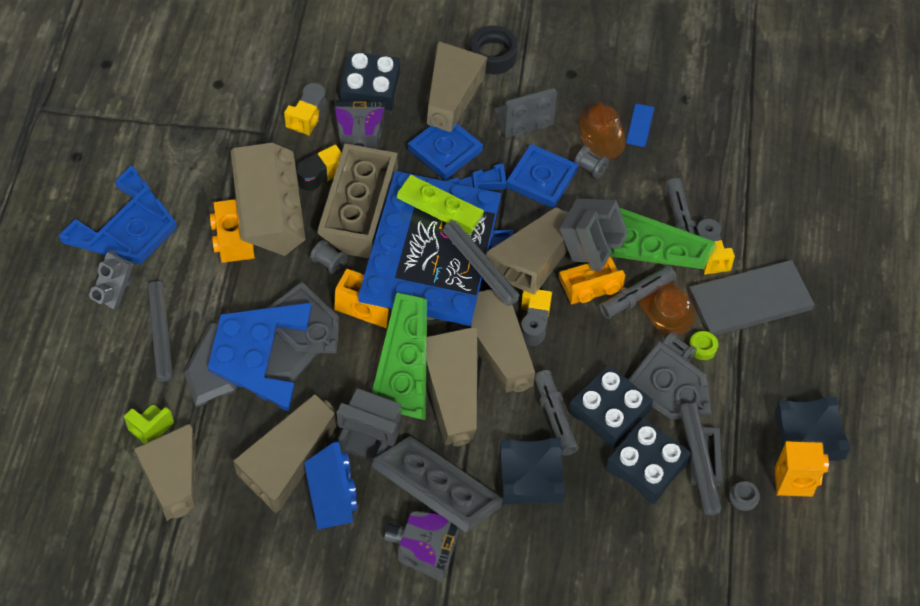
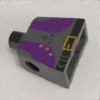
M335 102V118L340 149L343 151L344 144L379 149L385 125V102Z
M414 511L410 513L406 527L389 522L384 540L399 544L398 561L443 582L460 528L440 514Z

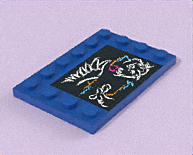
M395 171L359 292L358 302L393 309L396 293L416 296L427 300V317L471 326L482 276L444 233L443 230L446 222L397 199L398 191L409 176L413 174ZM413 175L484 210L483 217L471 235H468L486 255L489 251L501 193Z

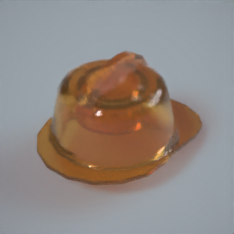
M598 101L596 106L591 107L582 116L580 130L584 146L586 145L591 148L590 151L600 157L606 156L611 160L622 154L625 148V136L616 110Z
M672 283L660 287L654 293L638 301L653 325L666 335L675 332L677 335L685 334L694 323L695 313L689 297Z

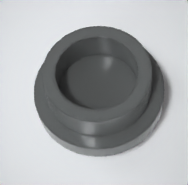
M742 481L732 486L729 499L735 508L749 511L758 505L760 493L753 483Z

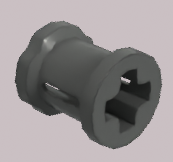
M585 145L579 151L574 163L579 164L578 168L582 167L591 172L595 179H599L609 164V158L606 156L600 157L590 151L591 148Z
M325 239L318 242L310 255L313 262H320L328 268V272L332 275H336L342 270L348 258L344 252L339 253L330 247L329 242Z
M675 332L670 333L663 341V344L690 362L697 348L695 346L690 347L678 339V335Z

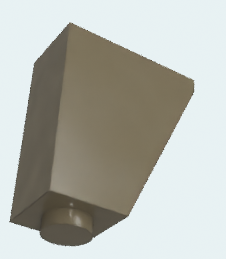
M190 424L134 449L138 463L166 520L180 518L195 508L196 441Z

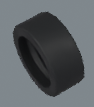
M490 25L480 28L473 34L470 40V52L487 57L485 73L501 74L507 72L515 65L518 53V40L509 29ZM498 43L505 46L509 52L502 56L492 57L483 54L479 48L485 44Z

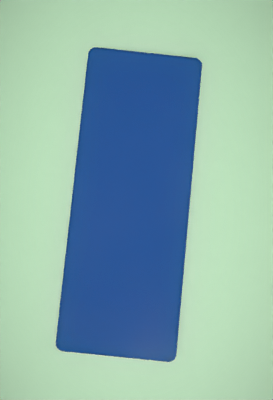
M635 104L626 141L627 144L641 147L646 146L654 107Z

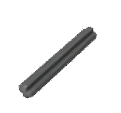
M455 220L446 223L443 231L507 306L515 304L518 301L519 293Z
M156 281L148 284L156 376L159 382H168L173 379L165 293L163 283Z
M695 403L684 404L680 411L689 449L692 452L691 458L704 513L707 516L717 515L721 511V504L698 408Z

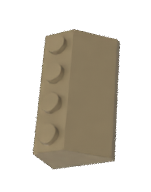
M274 143L233 148L231 150L241 240L285 256L306 240L294 153Z
M344 144L319 224L318 234L345 254L370 258L395 171H398V153Z

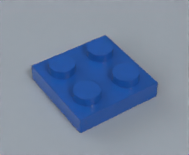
M456 123L452 132L430 126L408 143V150L441 178L447 180L483 151V144Z
M530 144L506 181V188L554 209L577 173L579 164Z

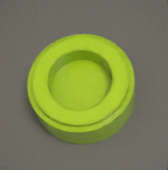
M698 331L692 335L689 346L697 348L694 355L696 359L709 360L717 352L718 340L710 332Z

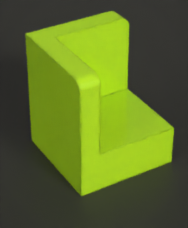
M151 405L141 415L132 408L124 415L128 430L144 444L159 438L174 424L171 410L167 407L161 411L155 405Z

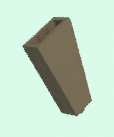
M438 43L428 106L427 125L452 132L485 77L486 56L446 43Z
M555 207L490 249L486 256L512 286L535 295L568 251L560 231V226L569 212Z
M493 289L479 292L471 326L457 323L458 326L463 329L476 327L477 353L505 392H522L529 387H533L535 370L513 304L507 306Z
M476 327L427 337L426 384L444 446L453 444V446L468 444L473 439L477 429Z
M313 395L234 460L236 474L275 513L281 510L305 474L304 462L320 452L336 428V411L327 400L322 401L316 395Z

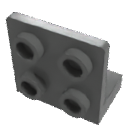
M555 88L506 101L505 106L494 108V116L504 137L520 136L526 132L545 129L554 125L557 91Z

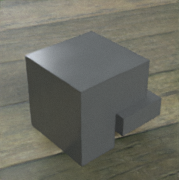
M576 199L560 226V231L572 261L589 262L593 271H602L612 253L611 248L620 249L628 235L617 200Z
M357 388L349 405L341 403L337 411L338 427L343 428L339 437L340 449L373 462L375 457L395 444L397 435L402 427L401 404Z

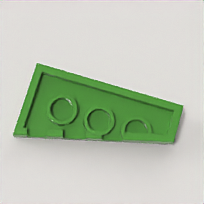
M619 208L628 235L620 249L611 248L612 253L610 257L704 269L716 249L715 241Z
M396 293L372 390L374 395L401 404V415L426 420V299Z

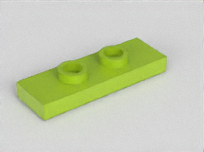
M413 175L409 176L397 194V199L446 223L455 220L470 235L484 213V210Z

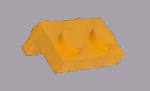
M609 257L602 271L591 270L588 263L559 272V280L572 305L578 302H589L601 295L617 293L623 288L625 273L623 270L618 271L612 258Z

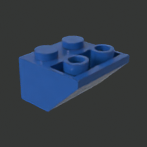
M334 442L304 462L317 530L352 523V511L357 510L356 490L354 481L350 476L347 452L341 453L339 442Z

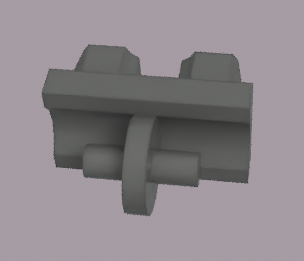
M108 251L104 262L99 264L97 270L99 276L95 286L91 287L89 298L112 309L119 308L126 286H130L133 278L130 274L134 263L119 257L114 251Z

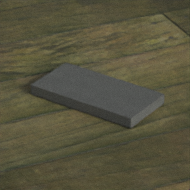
M792 260L690 286L688 291L706 331L714 336L813 310L815 305Z
M408 436L375 457L371 466L466 533L501 508L504 500L411 436Z

